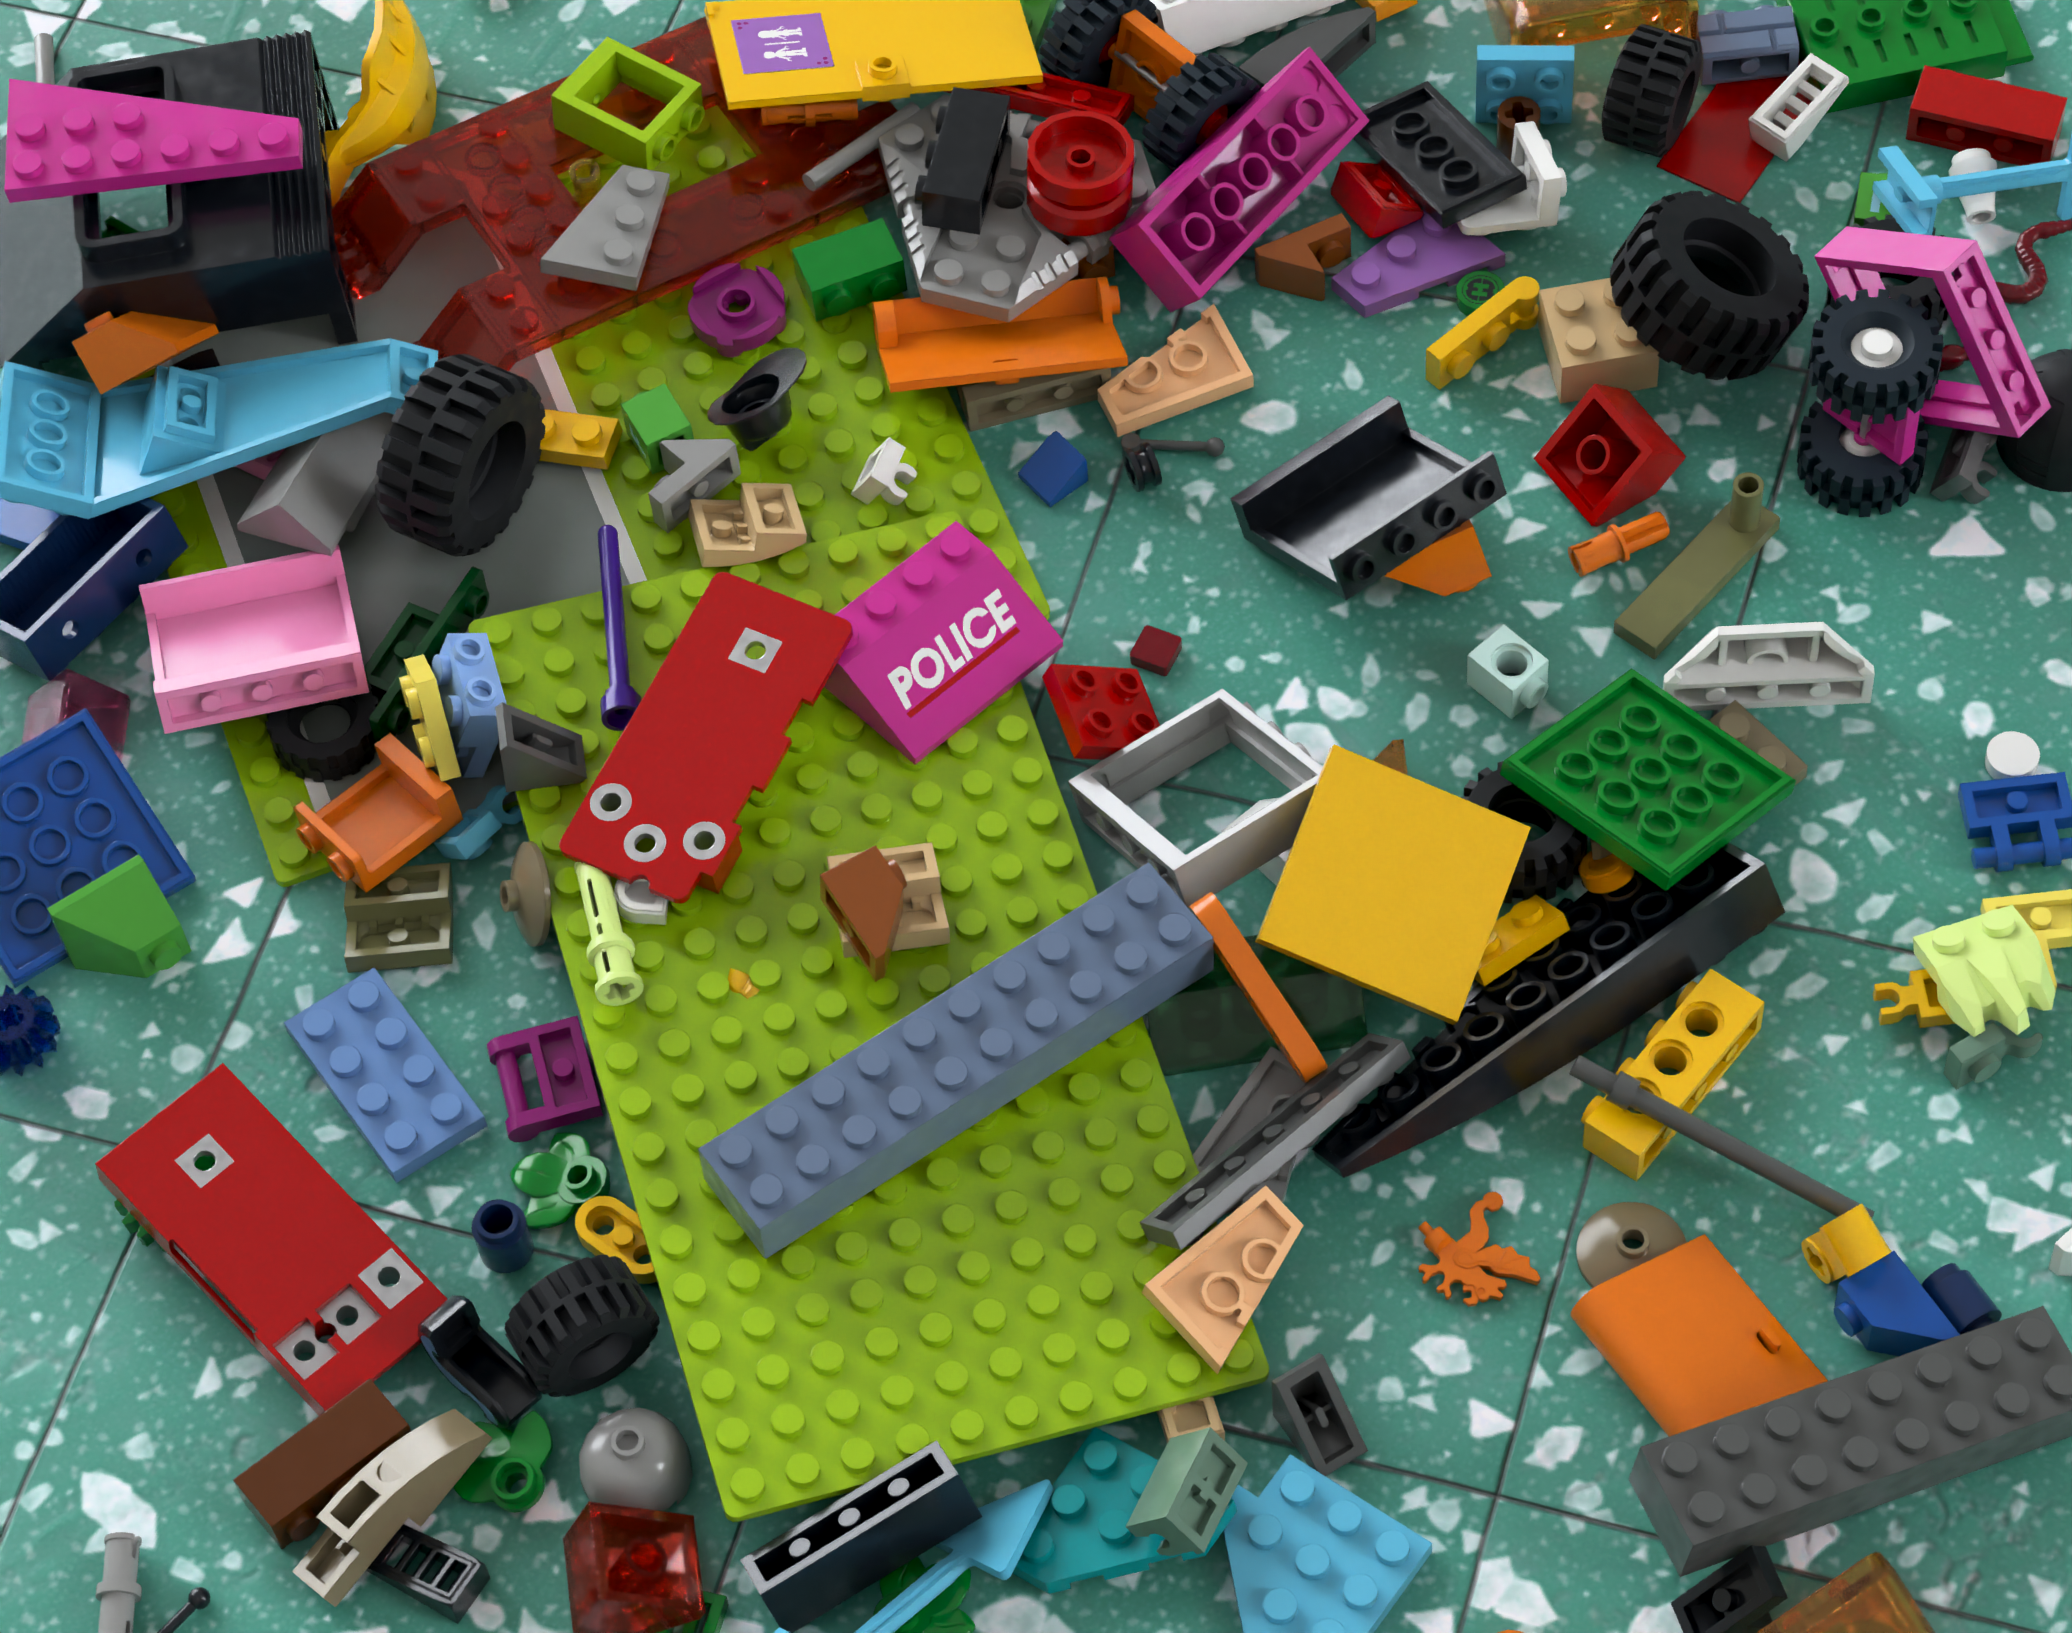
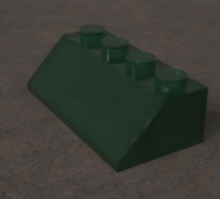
M1257 935L1244 937L1320 1052L1352 1047L1368 1034L1361 986L1255 942ZM1215 951L1214 970L1145 1014L1148 1034L1164 1076L1260 1062L1271 1046L1281 1051Z

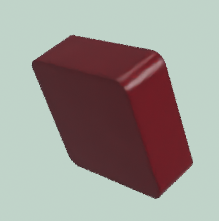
M1146 625L1130 652V662L1139 668L1161 676H1167L1182 649V638Z

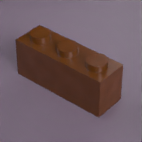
M368 1379L234 1478L233 1481L245 1505L279 1547L284 1549L293 1541H301L310 1536L320 1524V1520L316 1516L336 1493L383 1450L411 1432L409 1424L374 1382Z

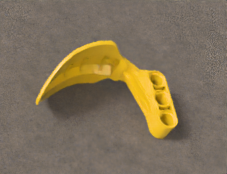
M375 0L374 30L362 60L360 101L349 109L348 119L339 130L326 131L332 207L340 199L341 192L355 167L380 155L395 144H422L430 135L436 117L437 89L434 70L428 57L425 39L404 0Z

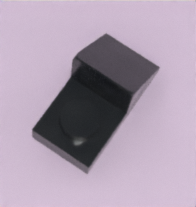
M1751 1545L1672 1601L1671 1605L1683 1633H1767L1774 1628L1769 1611L1788 1597L1765 1546Z

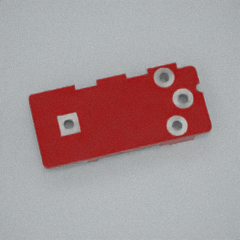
M719 572L715 574L560 839L559 848L562 855L575 862L585 863L598 868L607 875L628 884H632L638 879L647 880L650 883L648 887L650 893L677 904L689 900L696 886L719 894L743 851L739 840L743 829L741 825L735 822L753 790L764 794L792 744L791 738L785 736L802 703L813 707L853 636L851 623L844 618L730 573ZM755 646L763 647L766 650L765 654L759 659H750L746 656L747 651ZM649 838L655 841L654 848L649 852L643 853L636 849L637 843L642 839Z

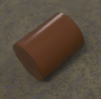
M1524 96L1507 98L1498 108L1496 148L1510 161L1515 123L1534 121L1540 132L1541 110L1535 101Z

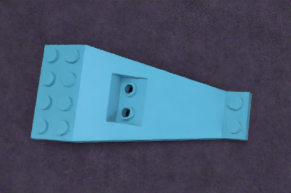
M388 338L192 371L170 365L169 368L157 365L153 377L128 381L104 394L99 393L94 383L5 361L0 375V498L11 503H23L52 510L60 515H72L85 519L102 515L384 412L395 414L397 408L400 409L405 401L404 396L411 385H416L420 381L419 376L427 368L434 367V363L438 361V350Z

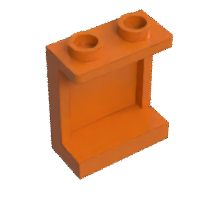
M391 733L374 744L381 761L378 767L316 813L303 801L293 807L301 825L296 829V833L305 847L313 854L321 851L326 856L330 868L341 881L347 882L351 879L365 893L369 892L464 820L453 789L445 781L441 782L439 776L430 768H425L424 762Z

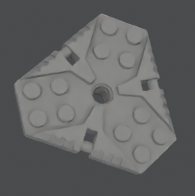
M944 94L878 137L879 155L897 217L902 218V235L922 302L1010 322L1077 276L1078 261L1087 256L1086 260L1093 265L1109 254L1110 246L1113 245L1115 250L1116 247L1109 240V237L1156 190L1141 141L1132 139L1134 142L1132 207L1125 219L1111 230L1092 236H1067L1049 230L1033 217L1027 205L1028 138H1030L1036 126L1042 122L1033 120V115L1022 112L1015 114L1013 110H1010V132L980 235L923 226L922 205L915 204V189L919 175L927 176L929 170L925 168L928 143L930 140H938L939 134H936L938 110L940 105L948 106L951 97ZM1065 238L1070 242V244L1066 245L1061 240Z

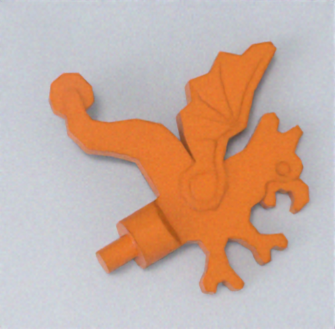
M1488 1192L1483 1196V1200L1475 1202L1469 1211L1470 1232L1457 1242L1442 1227L1433 1229L1426 1221L1418 1227L1426 1236L1424 1245L1439 1259V1263L1436 1265H1419V1273L1424 1274L1422 1282L1426 1284L1431 1277L1437 1274L1444 1275V1281L1436 1288V1292L1438 1294L1443 1293L1445 1300H1449L1452 1296L1450 1286L1453 1283L1463 1285V1293H1471L1470 1298L1463 1299V1303L1468 1307L1476 1306L1478 1301L1482 1303L1487 1302L1489 1298L1498 1301L1503 1299L1504 1295L1499 1290H1504L1507 1287V1283L1505 1280L1496 1277L1514 1278L1536 1286L1540 1283L1541 1278L1537 1270L1530 1267V1257L1519 1255L1512 1246L1501 1248L1495 1244L1484 1248L1489 1240V1227L1485 1221L1484 1212L1485 1210L1495 1212L1501 1208L1503 1199L1500 1194ZM1482 1269L1489 1270L1495 1277L1486 1274Z

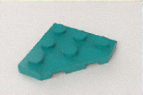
M1094 1427L1053 1483L1054 1492L1012 1574L1051 1594L1071 1589L1072 1582L1103 1575L1104 1579L1108 1580L1149 1570V1563L1178 1556H1182L1183 1561L1206 1556L1236 1514L1237 1508L1234 1500L1230 1499L1204 1553L1196 1554L1194 1551L1174 1556L1157 1553L1161 1541L1165 1539L1158 1534H1150L1149 1537H1135L1126 1528V1525L1159 1460Z

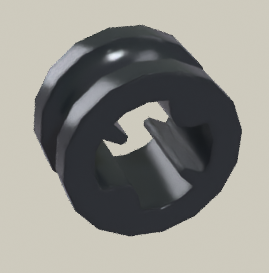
M1148 442L1141 443L1140 449L1137 451H1132L1130 448L1122 451L1127 475L1136 492L1143 491L1144 485L1147 483H1152L1154 486L1162 483L1157 458Z

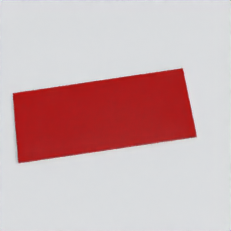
M1789 76L1716 84L1680 133L1673 147L1657 164V167L1715 194L1724 196L1735 203H1741L1775 156L1751 138L1748 119ZM1799 92L1795 95V97L1808 105L1812 102ZM1788 109L1783 111L1784 114L1794 120L1798 117Z

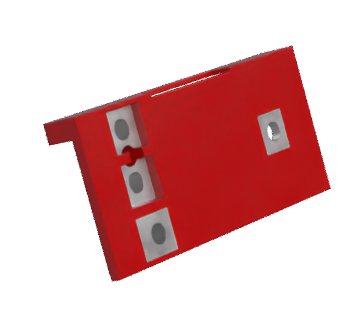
M224 1063L215 1068L95 1163L99 1180L318 1416L368 1379L375 1382L421 1343L418 1337V1324L447 1300L441 1291ZM209 1155L215 1159V1165L206 1171L197 1169L195 1167L196 1160L201 1156ZM174 1244L213 1284V1286L227 1299V1301L240 1313V1315L254 1328V1330L256 1331L255 1333H253L246 1326V1324L232 1311V1309L205 1282V1280L192 1268V1266L178 1253V1251L175 1249ZM389 1283H395V1284H396V1285H394V1286H392V1287H386V1286H385L386 1284H389ZM345 1318H355L357 1320L349 1326L340 1324ZM325 1335H332L331 1338L327 1339L328 1343L318 1341ZM309 1352L314 1354L307 1361L297 1359L302 1353Z

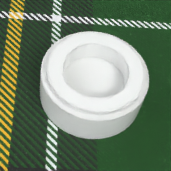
M2015 731L2003 732L1996 735L1989 742L1985 756V767L1989 775L1995 780L2035 775L2038 768L2040 751L2035 741L2026 734Z

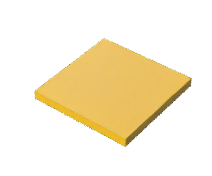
M1334 744L1330 748L1255 942L1455 1025L1466 1002L1531 827Z

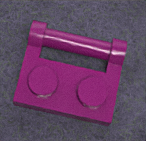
M578 1016L501 1035L487 1043L486 1048L489 1060L493 1065L497 1066L509 1117L505 1121V1126L510 1141L526 1142L535 1138L539 1132L603 1116ZM532 1053L545 1106L529 1110L517 1060L522 1055Z

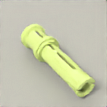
M575 862L574 870L577 874L591 935L586 955L590 965L595 967L598 979L595 984L596 998L602 1004L609 1006L630 1003L642 994L644 985L642 978L634 970L632 958L635 955V946L632 939L623 933L611 878L598 868L585 863Z

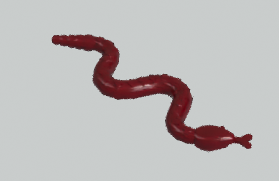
M2071 219L2040 222L2019 235L2015 252L2019 263L2028 275V280L2020 285L1996 282L2004 303L2027 304L2042 294L2048 278L2043 262L2033 250V244L2038 239H2048L2051 236L2071 231ZM1948 344L1943 347L1940 372L1943 370H1953L1960 367L1964 361L1970 360L1964 346Z

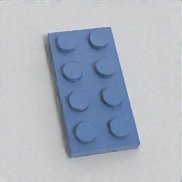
M374 967L284 1022L290 1037L396 1183L487 1127L482 1112Z

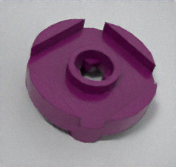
M740 263L720 265L703 274L692 288L694 295L690 302L688 301L691 327L702 342L716 348L721 356H739L743 351L752 350L766 344L777 334L784 331L787 324L784 290L778 278L766 268L755 265L756 271L751 269H741ZM734 302L739 306L749 304L744 311L732 313L729 310V305Z

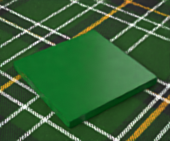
M1632 668L1505 759L1500 771L1502 777L1665 891L1791 795L1796 780Z

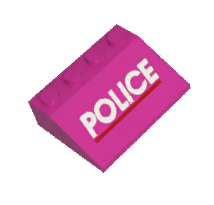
M955 521L835 614L851 623L853 636L824 687L916 765L1063 647V639L994 552L960 523Z

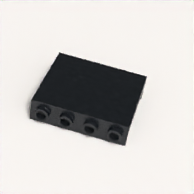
M1387 396L1230 499L1246 540L1343 599L1348 600L1507 493L1493 452L1488 451L1473 462L1465 459L1409 428L1400 402Z

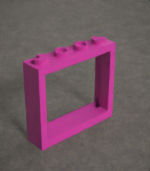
M1846 226L1814 256L1835 302L1837 298L1845 294L1850 301H1854L1856 291L1864 289L1868 290L1869 297H1878L1879 289H1885L1878 272L1933 278L1981 386L1938 380L1930 401L1924 398L1923 408L1920 409V414L1925 421L1924 424L2020 438L2051 408L1977 240Z

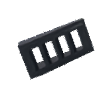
M404 1524L366 1569L367 1572L457 1624L490 1580L488 1570L483 1562ZM402 1541L410 1545L395 1567L386 1564ZM419 1552L426 1555L412 1575L405 1573ZM436 1561L442 1564L429 1584L422 1581ZM452 1571L459 1573L446 1592L440 1589Z

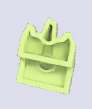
M2013 905L1994 909L1985 914L1942 926L1936 930L1913 937L1915 956L1937 984L1938 1002L1952 1021L1973 1037L1985 1031V1022L1989 1020L2000 1022L2018 1035L2030 1026L2027 1012L2028 1007L2042 1011L2052 1010L2056 990L2039 940Z

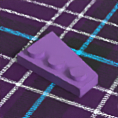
M1423 209L1421 219L1396 229L1331 278V290L1366 318L1418 299L1420 291L1444 282L1448 287L1458 284L1459 280L1468 273L1485 267L1489 272L1504 267L1506 254L1484 236L1463 234L1457 222L1443 229Z

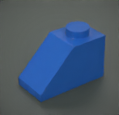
M1894 1250L1880 1260L1838 1283L1834 1306L1835 1318L1842 1330L1850 1337L1856 1335L1868 1351L1901 1356L1960 1335Z

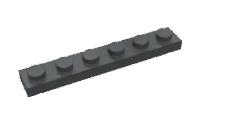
M1372 1033L1365 1035L1330 1064L1328 1069L1313 1078L1139 1223L1147 1239L1179 1250L1199 1241L1208 1227L1223 1215L1236 1210L1242 1204L1243 1198L1262 1182L1271 1180L1281 1171V1166L1299 1151L1314 1145L1323 1131L1338 1119L1351 1114L1356 1109L1357 1103L1371 1091L1388 1083L1394 1077V1072L1411 1059L1404 1042Z

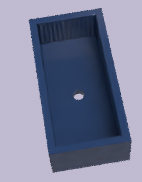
M146 498L90 519L72 515H60L0 572V657L48 682H51L60 672L66 669L80 652L140 595L139 585L152 583L189 547L165 505Z

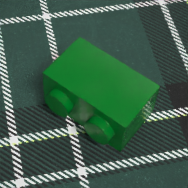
M883 218L792 249L796 280L816 322L832 316L843 315L849 310L878 300L889 299L895 294L907 290L904 261Z

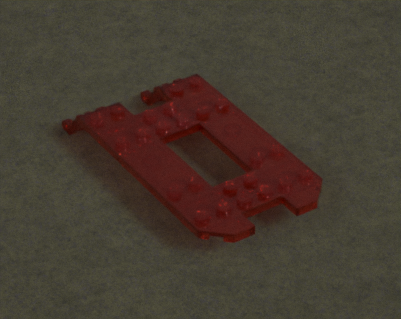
M705 16L631 49L701 83L704 109L706 110L717 105L753 150L756 157L666 196L637 291L540 273L541 258L583 211L557 175L604 155V153L554 128L551 95L569 76L368 162L332 209L335 243L345 275L348 276L346 279L352 298L361 299L381 290L423 234L466 216L504 269L459 288L420 340L411 344L438 350V360L452 355L467 354L509 371L516 362L695 282L703 274L715 267L728 263H737L889 194L890 190L878 148L815 191H811L805 186L802 176L898 110L890 101L877 102L859 110L858 120L815 122L813 127H805V123L762 126L761 107L728 110L714 46ZM620 82L597 108L643 131L667 105Z

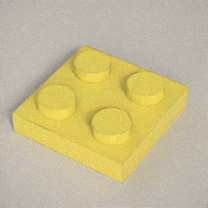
M424 654L404 659L408 675L399 677V682L406 707H409L412 719L419 718L420 724L411 727L418 753L422 756L425 768L435 767L441 782L460 777L461 773L436 678Z

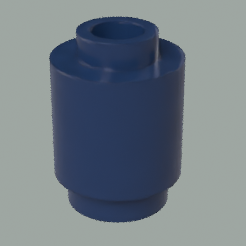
M502 1199L491 1200L483 1204L475 1214L471 1227L482 1262L487 1268L497 1273H511L521 1269L529 1262L534 1251L533 1239L523 1211L514 1203Z
M1955 1263L1940 1267L1922 1283V1287L1960 1335L1998 1322L2001 1319V1311L1968 1270H1960Z

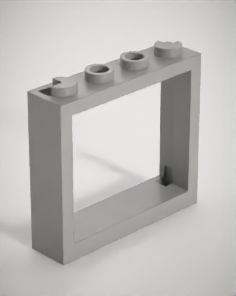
M1222 688L1070 779L1068 783L1082 821L1138 869L1149 862L1188 907L1209 892L1213 894L1218 893L1292 847L1323 766L1311 757L1301 743L1293 744L1284 737L1274 722L1269 721L1266 723L1257 716L1248 702L1242 704ZM1230 742L1292 790L1187 855L1127 806Z

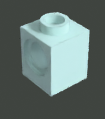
M1503 624L1468 654L1467 684L1510 719H1513L1525 707L1529 709L1535 707L1546 695L1548 690L1549 660ZM1514 673L1517 676H1506L1504 674Z

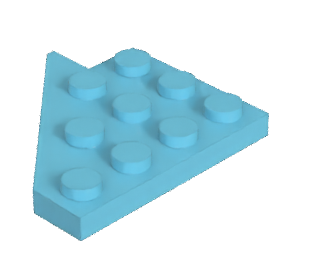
M1291 1454L1259 1497L1237 1485L1231 1497L1235 1502L1237 1512L1223 1531L1242 1633H1374L1432 1553V1543Z

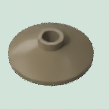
M528 841L522 842L517 849L512 863L510 880L501 882L500 901L505 912H513L519 931L527 944L532 947L543 945L547 939L551 921V892L547 867L542 852L536 843Z
M1639 1202L1615 1203L1597 1211L1582 1227L1576 1246L1577 1263L1586 1282L1594 1288L1613 1277L1685 1244L1686 1239L1678 1224L1664 1211L1652 1205ZM1634 1239L1642 1242L1643 1245L1637 1249H1630L1623 1244V1241Z

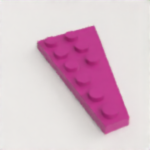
M9 79L4 187L9 203L303 169V130L299 118Z

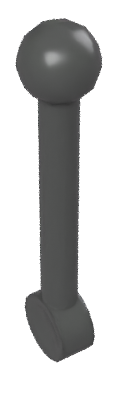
M1128 433L1121 439L1122 450L1130 448L1132 451L1139 450L1141 443L1148 442L1153 450L1205 451L1210 456L1216 457L1221 455L1225 448L1223 441L1217 437L1210 438L1207 442L1140 439L1139 435L1135 433Z

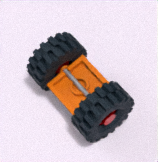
M1064 0L1063 3L1066 7L1061 13L1058 11L1054 13L1051 18L1054 25L1052 28H1047L1043 36L1048 43L1040 48V54L1044 57L1041 60V64L1047 73L1134 95L1133 111L1148 122V124L1143 126L1142 134L1146 137L1143 140L1144 147L1173 172L1260 89L1257 82L1222 55L1209 53L1208 57L1203 54L1196 56L1155 25L1158 23V15L1155 12L1157 8L1150 0Z

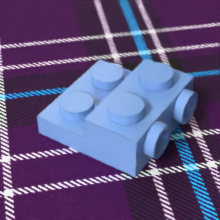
M447 633L440 653L433 657L432 672L436 678L437 685L441 687L439 693L463 778H483L499 741L495 707L502 702L507 703L487 633Z

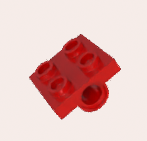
M1051 664L1042 676L1074 759L1104 760L1160 726L1137 669Z

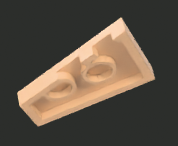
M1212 304L1201 312V319L1186 331L1181 328L1167 337V344L1150 357H1140L1097 389L1098 402L1116 436L1120 437L1254 387L1253 373L1216 306Z
M1265 1185L1146 1283L1142 1294L1218 1374L1304 1225Z

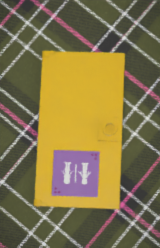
M735 0L705 2L704 13L714 46L728 110L861 98L862 102H887L892 99L910 98V94L952 91L953 87L977 89L1043 83V73L1020 0Z

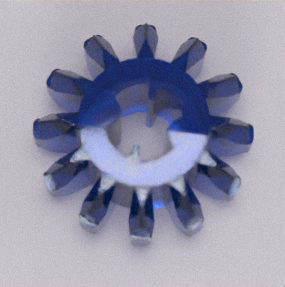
M6 985L3 996L0 997V1076L12 1067L14 1072L22 1077L25 1066L30 1063L43 1068L44 1059L41 1055L42 1053L57 1052L55 1036L61 1033V1027L57 1016L53 1015V1006L44 995L37 997L35 991L30 989L28 985L18 994H15L13 988Z

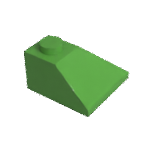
M139 854L47 908L75 969L148 978L159 970L171 968L181 957L191 952L180 922Z

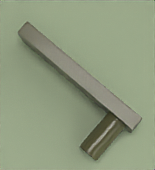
M1745 472L1739 474L1734 479L1731 501L1614 621V633L1655 660L1779 530L1780 517L1762 506L1764 482L1760 476L1755 473Z

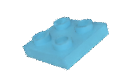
M1477 45L1475 123L1497 124L1500 104L1507 98L1514 96H1524L1538 104L1541 110V124L1571 123L1574 46Z

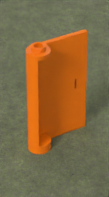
M1106 276L1069 280L1010 322L922 302L920 297L872 302L875 341L890 393L995 381L996 385L1013 384L1020 382L1019 378L1128 366V356L1113 324V315L1120 314L1119 290L1117 285L1109 286Z
M1705 1234L1597 1285L1580 1298L1570 1314L1571 1318L1668 1437L1828 1381Z

